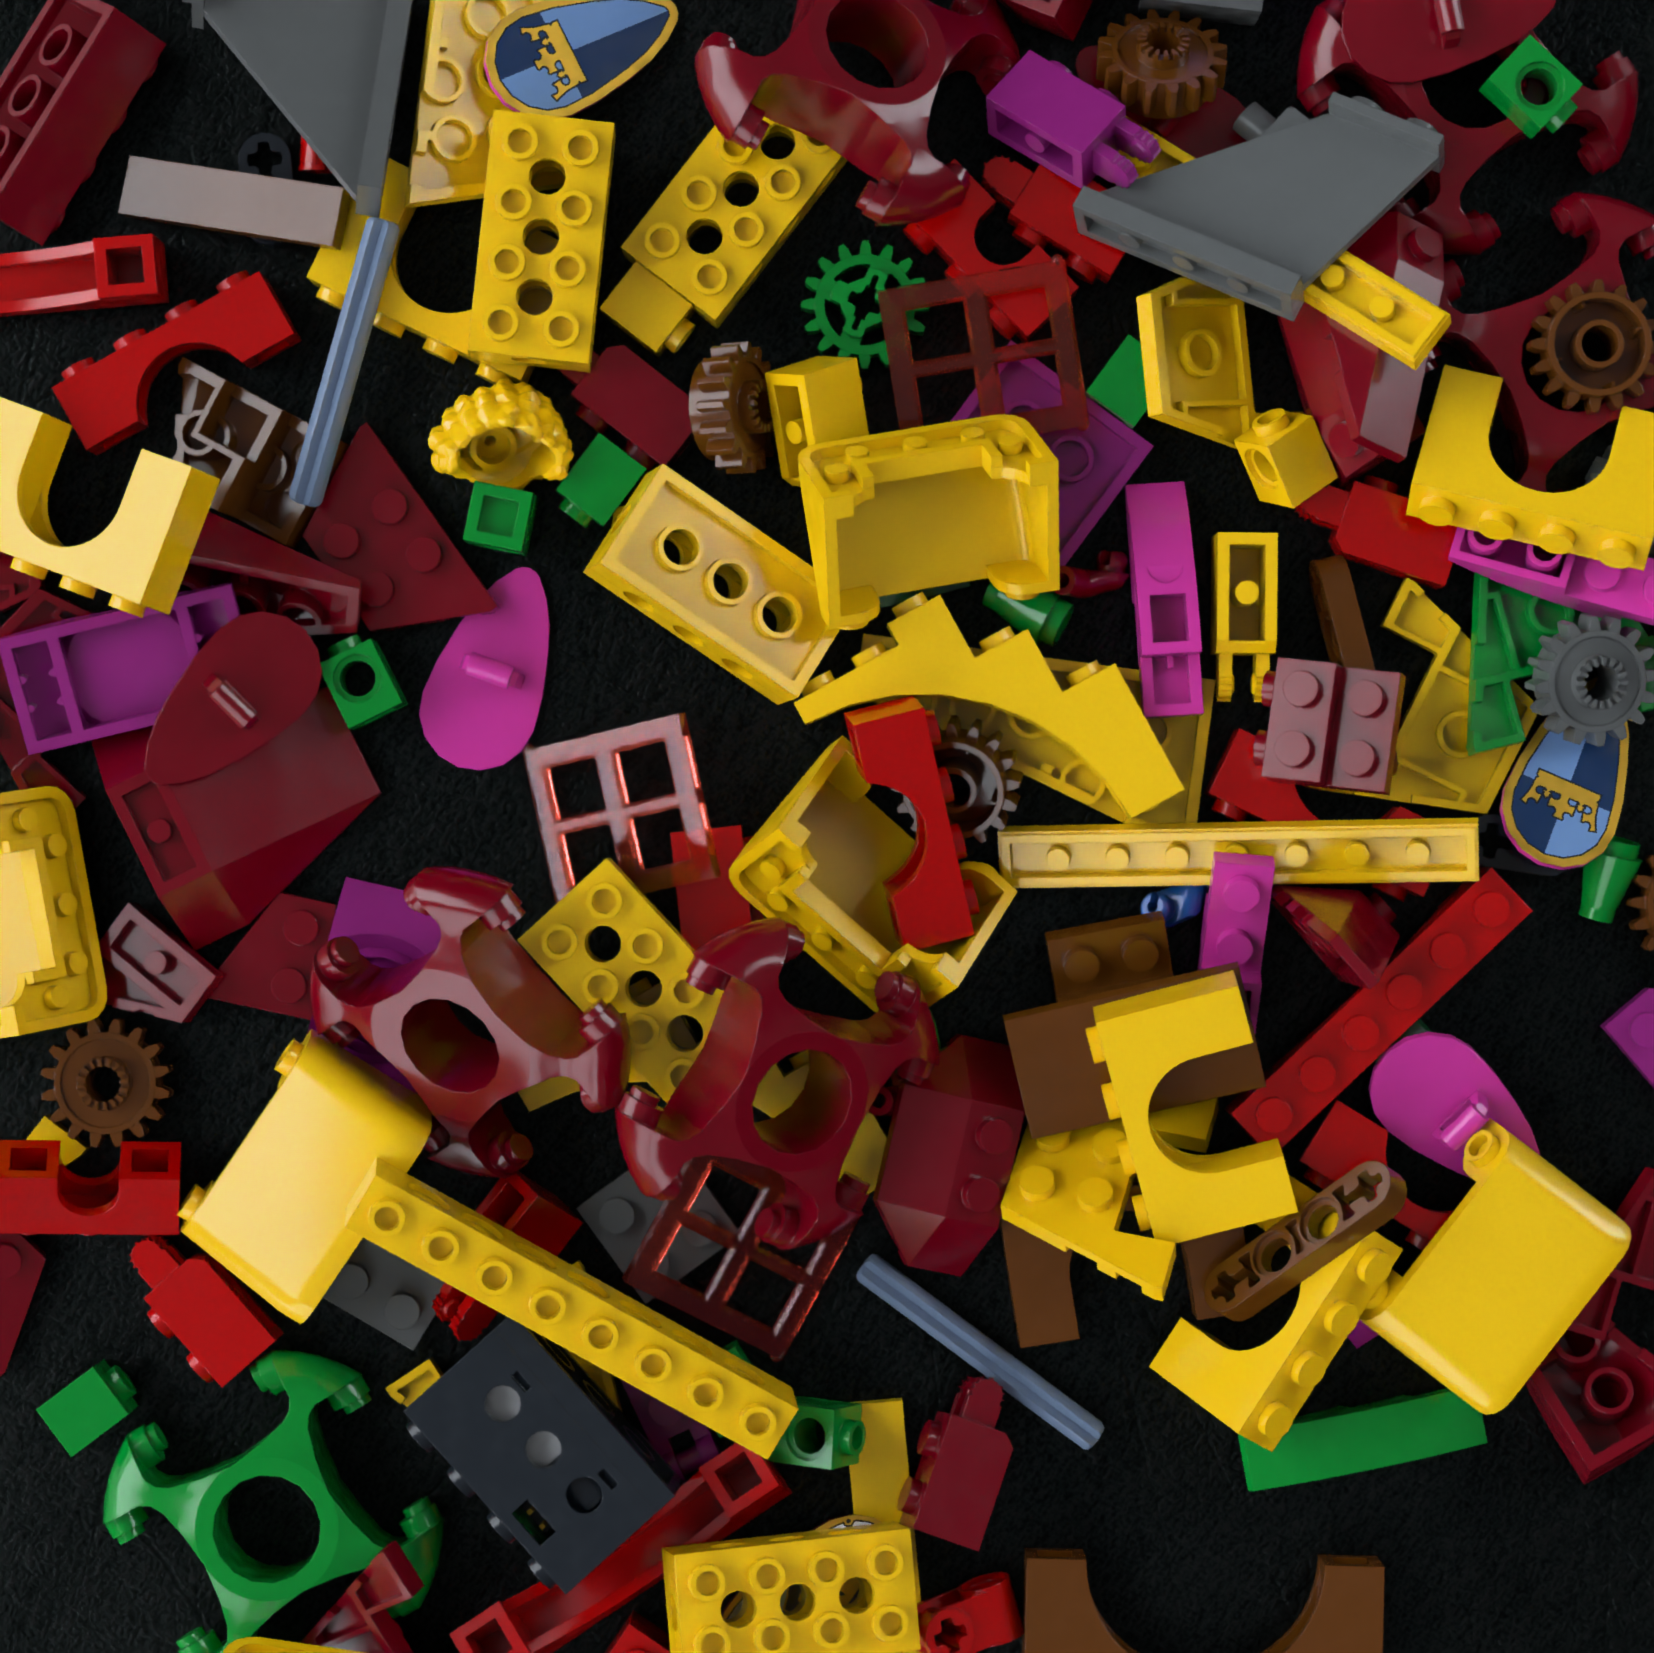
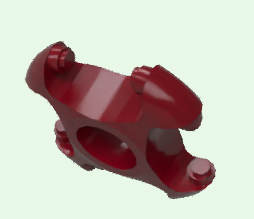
M798 0L789 38L776 51L766 56H752L739 50L736 42L729 35L722 32H714L703 41L695 55V70L705 106L726 143L730 140L744 149L748 146L756 150L769 127V123L762 120L763 117L820 140L860 170L878 180L877 183L869 180L861 192L855 205L862 210L861 214L875 221V226H899L932 219L957 208L963 203L970 186V175L964 167L955 163L943 164L934 158L928 148L926 135L928 122L939 83L943 78L955 71H968L976 76L978 85L987 96L1021 59L1011 27L996 0H953L949 10L929 0ZM828 42H848L868 50L884 64L893 78L895 88H877L858 81L839 65L830 51Z
M1325 0L1317 5L1305 30L1299 53L1297 99L1301 101L1308 113L1311 112L1315 118L1329 111L1328 101L1333 91L1339 93L1342 90L1335 77L1346 76L1357 82L1385 112L1405 120L1408 118L1421 119L1432 125L1438 133L1443 134L1445 164L1440 174L1431 170L1423 177L1429 192L1428 207L1422 210L1414 197L1407 201L1402 197L1387 212L1398 211L1443 234V254L1480 255L1495 244V240L1501 237V232L1494 219L1487 212L1479 214L1475 209H1472L1464 214L1460 206V194L1469 178L1494 155L1528 136L1507 117L1506 120L1487 128H1464L1445 120L1430 105L1422 86V81L1414 84H1387L1366 75L1350 58L1341 36L1342 11L1347 0ZM1532 30L1513 45L1495 54L1504 62L1529 35L1533 36L1547 51L1548 49ZM1620 50L1595 66L1598 75L1592 81L1598 90H1591L1582 85L1570 98L1578 108L1563 123H1576L1586 128L1589 132L1580 138L1582 148L1577 151L1581 163L1591 175H1595L1598 172L1603 173L1619 163L1629 141L1636 116L1638 70L1635 69L1628 56L1624 57ZM1535 78L1522 80L1521 92L1528 102L1535 105L1548 103V89L1542 81ZM1544 126L1538 133L1548 129Z
M1573 192L1558 200L1556 205L1550 208V213L1557 229L1562 234L1569 232L1573 238L1584 235L1587 241L1586 255L1579 266L1562 281L1541 295L1507 307L1479 314L1461 313L1453 308L1450 303L1461 298L1460 288L1465 286V281L1458 265L1453 259L1444 261V285L1439 308L1451 315L1452 324L1439 341L1446 342L1456 348L1476 372L1503 378L1498 409L1508 432L1515 459V477L1513 481L1536 491L1547 492L1546 476L1554 463L1599 428L1618 422L1622 409L1621 407L1611 411L1603 399L1599 411L1593 415H1586V411L1558 410L1539 399L1528 385L1521 364L1523 343L1532 327L1530 325L1532 320L1538 315L1551 317L1544 304L1549 298L1555 295L1567 303L1565 289L1576 282L1582 288L1584 294L1587 293L1590 283L1596 279L1603 280L1605 292H1612L1620 284L1626 285L1619 264V248L1625 242L1633 257L1642 254L1645 261L1654 257V215L1628 202L1599 194ZM1627 292L1625 298H1627L1628 300H1630L1629 295H1628V292ZM1437 343L1429 352L1424 374L1439 367L1435 359L1443 354ZM1652 355V356L1650 357V360H1649V362L1652 363L1653 365H1654V355ZM1640 377L1638 379L1645 392L1635 399L1621 391L1624 406L1654 412V377L1651 379ZM1558 488L1550 493H1559L1564 491L1561 488Z
M432 866L422 869L408 881L403 891V896L411 909L431 916L439 924L441 939L437 949L406 964L394 968H381L371 964L360 954L358 946L352 939L341 936L329 940L317 949L312 963L310 976L312 1014L318 1035L323 1034L332 1045L337 1044L343 1049L362 1034L379 1053L408 1079L433 1114L431 1133L424 1145L425 1150L429 1153L428 1159L466 1173L486 1177L508 1178L528 1164L533 1155V1147L526 1136L514 1130L511 1122L504 1115L501 1104L502 1099L549 1078L566 1076L578 1082L582 1103L589 1111L593 1113L606 1112L619 1105L627 1090L631 1065V1040L626 1012L619 1013L611 1003L606 1004L602 998L582 1012L536 966L508 931L526 913L520 906L522 901L511 889L514 884L475 870L449 866ZM448 1000L469 1009L483 1021L495 1039V1043L476 1036L465 1027L452 1011Z
M770 917L730 929L692 952L694 957L686 971L689 974L685 982L710 995H713L716 988L724 991L705 1045L664 1108L657 1105L661 1099L660 1097L640 1086L633 1085L630 1092H625L619 1106H615V1118L620 1147L629 1172L640 1192L647 1197L650 1196L660 1201L674 1200L680 1193L683 1185L682 1166L694 1157L705 1155L738 1159L770 1168L780 1174L785 1181L786 1194L781 1203H774L760 1212L755 1222V1233L762 1241L779 1249H793L826 1238L864 1215L862 1208L869 1196L867 1191L870 1184L848 1172H844L842 1177L839 1178L842 1165L858 1128L877 1094L894 1070L899 1076L917 1085H921L924 1078H929L934 1066L939 1065V1046L932 1015L918 982L911 976L897 971H886L878 978L874 993L879 1010L868 1019L850 1020L793 1007L786 1001L779 989L778 976L783 965L789 960L795 959L801 953L805 943V935L796 925L780 917ZM808 1050L809 1072L804 1089L791 1107L775 1118L754 1123L753 1101L758 1085L774 1064L787 1055Z

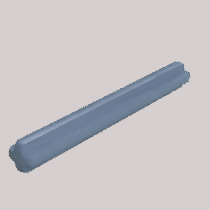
M369 217L366 220L289 492L291 500L305 506L317 507L324 498L400 231L399 225L392 221L378 217Z
M871 1254L861 1265L856 1275L857 1280L987 1378H994V1381L1003 1386V1390L1082 1449L1089 1450L1101 1437L1104 1426L1099 1419L879 1255Z

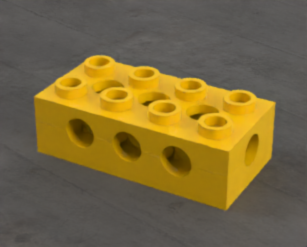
M493 109L467 349L471 360L590 373L616 139L614 123ZM545 171L558 172L565 178L562 188L553 194H542L536 191L532 185L535 178ZM548 230L559 238L555 249L543 255L529 251L526 247L528 238L536 231ZM533 289L544 290L553 297L550 307L538 315L525 313L519 307L524 294Z
M763 117L762 120L769 123V127L756 150L748 146L744 149L730 140L726 143L714 125L621 246L623 255L632 264L637 261L691 303L694 311L717 329L848 161L820 140L783 126L766 117ZM782 136L789 139L795 147L786 158L772 159L763 153L762 147L764 143L772 137ZM748 183L757 189L758 196L748 206H734L725 198L728 190L733 185ZM710 229L722 237L720 246L714 252L700 254L689 246L693 235L700 230Z
M665 464L659 465L644 475L583 571L593 580L777 705L800 696L840 630L839 628L829 630L821 616L814 568ZM665 539L674 543L680 553L679 565L670 561L664 551ZM715 573L722 576L727 582L729 589L727 598L721 596L714 587L713 578ZM764 607H767L774 613L777 621L776 631H772L763 620Z
M606 858L517 941L582 1012L601 998L606 1004L611 1003L619 1013L626 1012L631 1040V1065L658 1095L668 1103L671 1095L703 1049L724 991L716 988L713 995H710L685 982L689 974L686 971L694 957L692 952L695 949L611 858ZM598 926L611 927L620 937L621 948L614 959H600L591 951L589 944L590 936ZM638 971H650L660 979L662 993L658 1001L644 1004L632 996L630 980ZM688 1015L697 1019L703 1029L701 1043L691 1048L677 1045L670 1034V1026L674 1018Z
M897 1522L662 1548L670 1653H895L921 1649L910 1528ZM856 1577L859 1582V1593L853 1602L842 1606L839 1599L840 1589L847 1580ZM799 1584L801 1589L799 1604L789 1612H782L780 1599L783 1592L788 1587ZM740 1591L743 1597L741 1610L736 1616L730 1619H723L721 1604L724 1598L732 1592Z

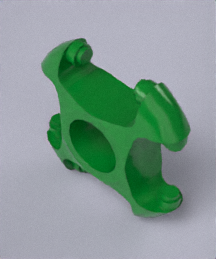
M271 1350L256 1359V1363L250 1366L249 1369L255 1383L262 1392L270 1390L271 1393L277 1396L286 1391L289 1396V1411L285 1419L271 1433L246 1452L213 1466L184 1475H166L156 1468L155 1465L165 1460L164 1450L168 1448V1442L164 1433L155 1422L149 1425L143 1424L126 1435L109 1475L104 1499L103 1524H105L112 1538H116L119 1544L122 1545L146 1530L143 1522L149 1516L144 1507H152L161 1512L183 1535L204 1564L218 1595L227 1624V1640L221 1642L214 1629L205 1632L202 1626L176 1641L180 1648L178 1653H223L227 1645L237 1639L257 1637L259 1627L276 1611L299 1594L336 1577L366 1569L374 1557L390 1542L395 1540L425 1586L412 1598L388 1607L386 1610L395 1619L399 1616L405 1617L422 1606L439 1565L443 1546L445 1517L442 1516L435 1502L431 1503L428 1496H425L402 1510L406 1518L400 1521L399 1524L406 1536H393L383 1530L341 1479L318 1418V1404L325 1398L328 1399L334 1411L343 1408L346 1415L372 1400L368 1393L370 1389L360 1372L340 1362L319 1355L299 1351ZM257 1476L282 1477L300 1486L314 1502L320 1520L319 1544L315 1552L307 1559L288 1566L267 1565L248 1556L234 1540L228 1523L229 1498L238 1483Z

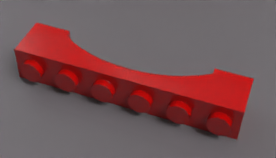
M152 233L93 238V241L0 254V317L169 303L165 244Z
M1479 867V881L1463 882L1438 906V909L1423 926L1389 959L1380 981L1371 989L1360 987L1298 1045L1269 1069L1263 1071L1266 1087L1241 1092L1224 1110L1256 1144L1278 1138L1282 1148L1533 910L1492 867Z
M735 1443L698 1468L699 1471L678 1489L676 1495L567 1594L558 1585L549 1589L540 1581L503 1602H496L449 1635L460 1653H553L664 1579L663 1547L721 1541L790 1495L792 1491L774 1462H770Z

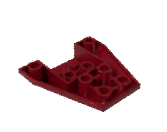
M328 687L319 688L317 696L306 712L278 736L223 769L186 783L157 785L151 782L145 775L143 766L146 746L153 725L91 740L105 791L158 898L195 951L249 925L271 904L279 893H282L382 793Z

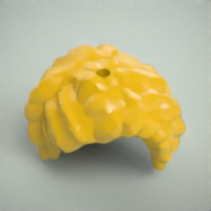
M499 379L496 385L491 387H478L470 396L460 395L453 406L445 409L441 425L433 427L428 438L429 448L434 451L431 455V464L435 471L441 474L453 475L459 479H468L472 483L478 481L522 491L534 479L542 480L545 478L549 481L565 479L568 476L569 463L573 459L574 453L572 452V442L568 439V431L564 427L560 413L555 411L550 398L544 396L540 391H535L526 382L515 384L508 379Z

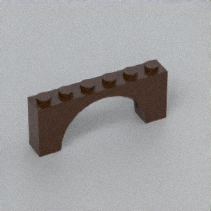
M1024 1548L1022 1613L1024 1634L1022 1635V1653H1140L1123 1641L1112 1630L1097 1609L1089 1589L1087 1561L1083 1549ZM1318 1555L1314 1584L1301 1614L1279 1640L1261 1653H1383L1385 1566L1377 1556Z

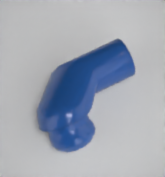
M1209 885L1171 886L1158 892H1151L1141 902V914L1161 911L1165 919L1166 929L1196 917L1200 913Z

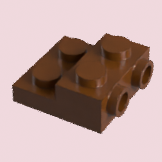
M1161 911L1044 932L1056 1003L1174 976L1165 919Z

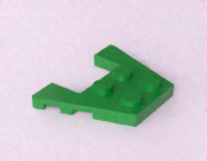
M1474 572L1466 746L1469 756L1526 741L1510 682L1532 677L1533 667L1527 661L1529 657H1537L1543 648L1539 642V638L1542 635L1552 638L1559 633L1557 622L1561 620L1573 622L1578 626L1579 616L1584 614V612L1527 594ZM1622 617L1621 628L1628 626L1636 628L1641 632L1635 646L1644 645L1652 647L1654 650V636H1648L1638 621ZM1654 654L1649 660L1644 662L1645 668L1654 670ZM1654 681L1646 682L1645 690L1654 694ZM1641 702L1638 710L1641 713L1654 710V703Z

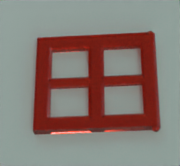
M1056 254L1052 257L1051 261L877 291L899 430L924 426L916 378L973 368L981 417L1005 414L998 364L1055 354L1062 405L1007 415L1024 418L1038 434L1076 427L1080 431L1088 429L1090 421L1065 259L1061 255ZM1044 287L1052 338L995 348L987 297ZM963 301L971 352L913 362L905 311Z
M685 712L537 748L532 744L524 746L522 751L556 904L577 886L575 885L564 834L606 824L610 826L618 866L643 893L721 877ZM664 741L676 793L630 803L619 752ZM595 758L606 809L561 819L550 768ZM679 808L690 860L644 870L633 818Z
M711 1155L694 1157L686 1162L681 1169L683 1185L680 1193L674 1200H664L622 1279L625 1283L769 1353L772 1361L779 1362L786 1355L860 1217L847 1227L821 1239L804 1269L760 1247L759 1244L762 1239L755 1233V1222L760 1212L774 1203H781L786 1194L785 1181L782 1176L770 1168L738 1159ZM713 1166L760 1189L736 1234L689 1211ZM681 1225L728 1248L704 1294L657 1271ZM750 1260L797 1283L773 1328L726 1305Z

